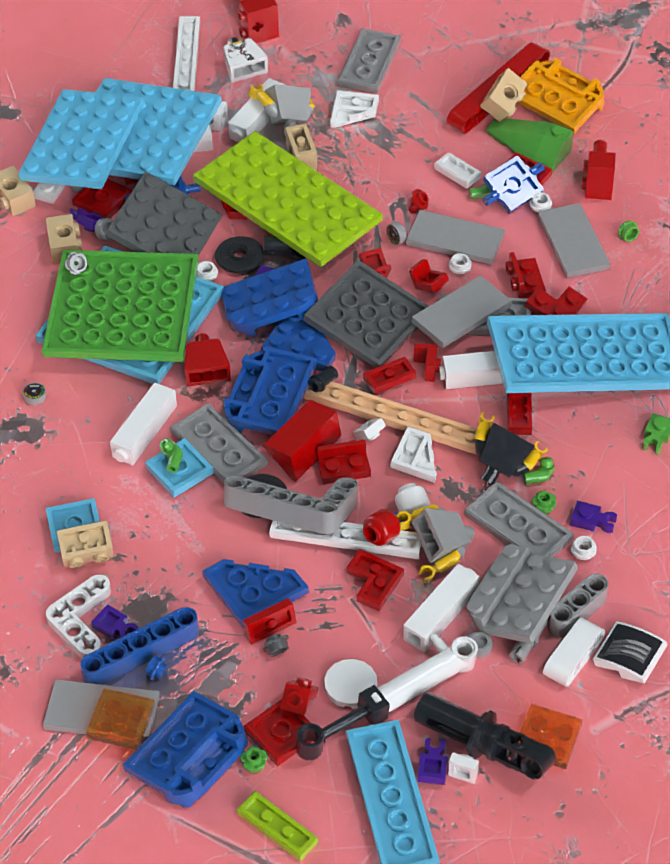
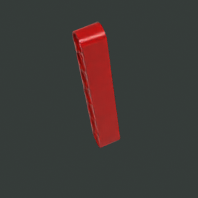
M533 42L528 43L449 112L447 124L463 133L471 131L489 115L480 105L497 78L508 68L521 77L537 60L539 63L548 61L550 51Z

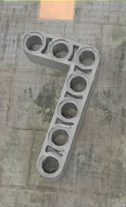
M230 476L224 480L223 503L226 507L320 534L336 532L357 506L358 482L352 478L338 479L322 498L240 476Z

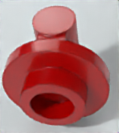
M420 189L413 190L408 209L409 212L416 213L418 209H427L429 204L428 195Z

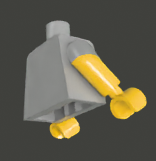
M259 84L257 88L251 85L248 92L252 99H258L263 105L273 124L284 125V136L285 127L300 125L306 122L315 108L310 98L311 88L273 85L263 91V85Z
M434 504L413 510L412 514L406 511H400L397 514L399 521L405 520L400 522V530H407L412 521L429 562L435 563L434 566L424 565L421 567L418 575L424 572L430 574V577L424 579V584L431 583L435 573H442L455 566L465 555V549L471 544V540H473L475 535L473 527L464 526L457 512L447 511Z

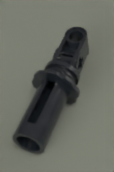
M430 692L425 693L416 706L414 712L415 722L466 745L468 755L473 759L485 755L487 759L497 761L505 767L514 769L534 780L540 779L556 762V754L550 746L537 742L523 733L516 732L505 724H498L496 713L491 710L479 716Z

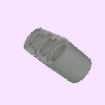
M591 574L558 601L550 614L548 627L550 633L556 637H565L579 618L582 617L587 620L602 607L607 599L608 579L602 574Z

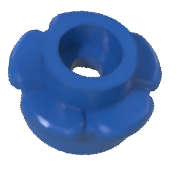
M154 655L147 665L144 673L150 676V680H153L155 677L160 679L166 671L168 665L164 664L165 657L161 659Z

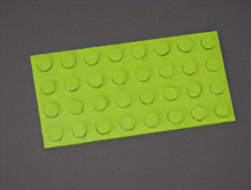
M256 131L193 174V181L319 267L324 266L383 220L381 212Z

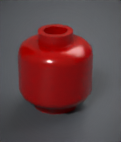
M388 509L378 510L368 516L363 522L364 537L368 542L376 546L387 544L397 538L400 533L399 519Z

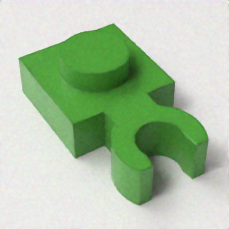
M652 413L645 429L644 437L646 438L644 439L643 450L646 451L649 445L656 446L655 454L661 452L662 442L668 443L670 439V418Z

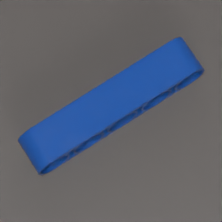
M190 607L180 608L87 654L80 663L84 683L104 685L150 662L154 655L160 657L195 639L199 634L196 611Z

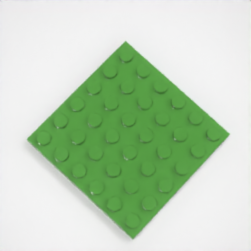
M63 250L42 348L43 357L184 362L199 263L198 254ZM71 252H80L87 259L86 269L79 274H72L65 267V261Z

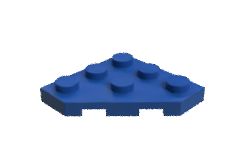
M298 314L280 320L261 347V351H263V347H271L317 358L315 370L323 371L327 366L332 365L336 356L335 350L323 333L303 321V319L300 320Z
M223 559L202 571L204 579L243 629L244 619L287 598L293 602L309 593V587L294 569L284 568V571L269 569L267 565L254 563L241 565L234 564V560Z

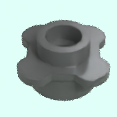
M281 634L270 636L266 639L267 642L264 643L263 651H268L270 656H277L286 652L289 649L287 644L289 636H281Z

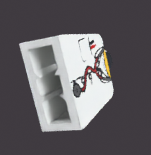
M234 37L224 46V60L231 83L268 72L267 55L252 39L248 38L239 41Z

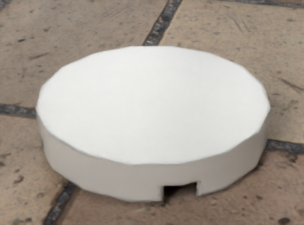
M347 659L335 663L327 671L324 679L325 693L334 704L343 708L345 706L358 708L359 693L374 684L377 687V676L372 667L356 659Z

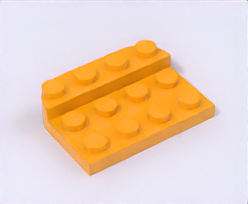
M554 58V61H544L541 63L537 60L520 77L528 84L524 89L526 94L518 104L557 125L573 130L575 134L596 110H602L605 100L601 82L597 78L591 81L562 66L561 59Z

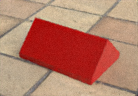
M308 400L262 445L294 482L317 461V447L334 444L342 436L337 411L313 400Z

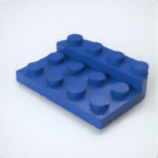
M307 259L224 286V290L221 293L226 310L225 316L231 329L240 333H246L248 337L256 335V328L297 314L300 320H302L304 314L318 301Z
M263 347V351L255 352L250 356L246 354L242 359V368L229 398L224 400L225 415L228 423L240 433L246 428L274 435L298 411L310 377L317 366V358L271 347Z
M193 691L122 765L125 772L163 793L167 802L179 804L187 808L201 798L241 756L248 745V740L238 715Z

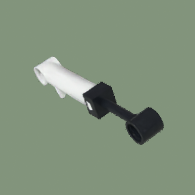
M437 634L431 635L430 640L439 652L437 655L378 688L374 684L360 692L358 708L326 727L321 728L314 723H306L299 727L296 736L297 755L304 760H315L323 751L325 739L364 717L371 725L378 724L387 719L389 712L455 674L471 671L476 662L478 645L472 638L461 636L453 641L451 647H448ZM311 740L314 741V743H307L305 741Z

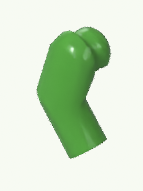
M485 183L481 187L469 189L470 199L483 198L491 193Z
M168 438L163 439L159 447L169 459L166 469L171 473H177L183 452L175 442H171Z
M543 457L540 459L541 465L536 471L524 473L525 485L547 481L555 469L553 459L551 457Z

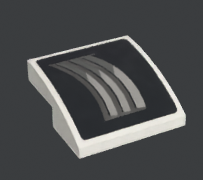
M616 621L594 656L593 661L595 666L619 671L622 679L645 683L666 649L667 642L641 628Z

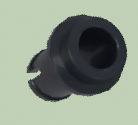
M330 365L319 374L312 375L308 382L310 389L314 392L324 391L329 383L338 378V372Z

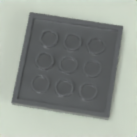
M145 171L108 228L106 236L135 252L198 254L199 256L223 214Z
M357 260L304 314L303 321L372 367L377 368L384 365L417 330L418 327L412 323V316L429 306Z

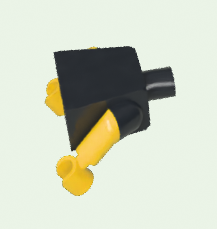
M481 412L475 433V453L480 457L479 461L487 465L481 476V479L493 485L500 473L508 478L511 476L518 477L533 469L538 460L548 451L547 447L543 451L538 449L537 444L540 441L531 444L493 423L494 415H492L490 420H486L483 417L484 412Z

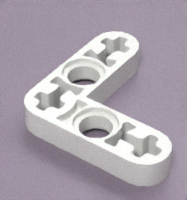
M105 575L92 576L50 605L46 611L49 626L81 659L101 648L100 639L79 617L110 596V580ZM76 598H83L86 600L85 603L80 606H75L72 604L73 600ZM56 614H57L58 616L63 615V617H61V618H59V617H57V616L54 617V615H56ZM72 628H79L81 630L76 636H69L67 634ZM85 640L86 644L91 648L94 647V649L91 650L87 648L85 650V645L83 641Z

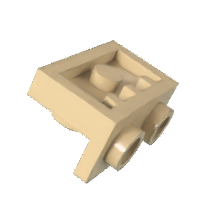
M107 520L57 530L64 567L78 568L83 566L84 563L92 561L102 563L114 556Z

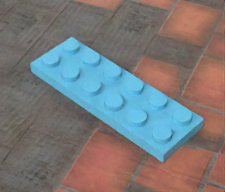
M399 719L346 730L347 742L380 864H440Z

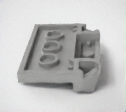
M515 544L505 546L503 552L495 559L467 604L474 624L478 627L479 631L485 632L488 635L532 644L577 572L576 561L532 554L528 546H516Z

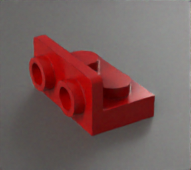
M514 252L509 253V261L505 263L506 273L511 275L512 291H516L518 298L528 299L538 287L546 292L536 258L517 260Z
M364 439L317 447V461L323 485L335 483L341 478L361 479L371 477V468Z

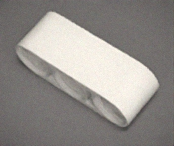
M582 617L579 618L546 662L543 675L568 687L601 643L605 630Z

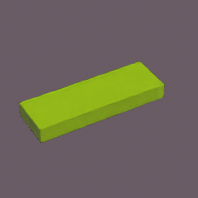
M254 791L237 809V814L300 862L318 844L317 836L257 791Z

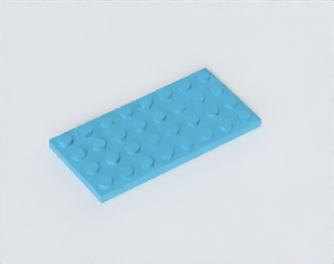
M668 313L488 317L487 325L506 393L670 389V317Z

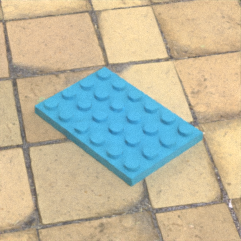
M63 89L18 173L19 179L21 181L102 189L144 104L143 98L131 95Z

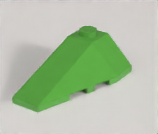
M504 118L500 122L495 119L486 129V133L500 144L509 146L513 150V154L517 152L538 163L541 162L543 165L551 168L552 173L572 149L573 130L555 123Z

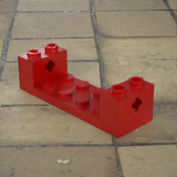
M244 0L239 2L240 11H238V18L241 22L239 34L242 39L249 38L258 44L279 37L278 5L275 0Z

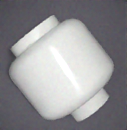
M415 483L402 486L398 489V494L395 496V503L399 512L406 511L412 514L413 510L431 505L425 489L421 486H416Z

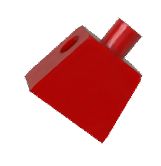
M200 333L195 337V342L186 344L185 377L187 387L231 381L230 363L219 339L209 340L207 334Z

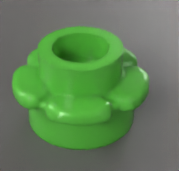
M632 221L623 222L619 227V238L627 242L635 240L639 235L637 223Z
M547 491L537 492L536 496L532 498L534 507L544 514L552 512L556 507L555 495Z
M253 746L244 751L240 759L243 762V767L248 772L257 773L263 770L268 757L264 750Z

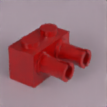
M596 140L593 144L594 150L589 151L588 160H584L583 173H587V176H582L581 189H586L585 198L612 200L616 153L606 151V141Z

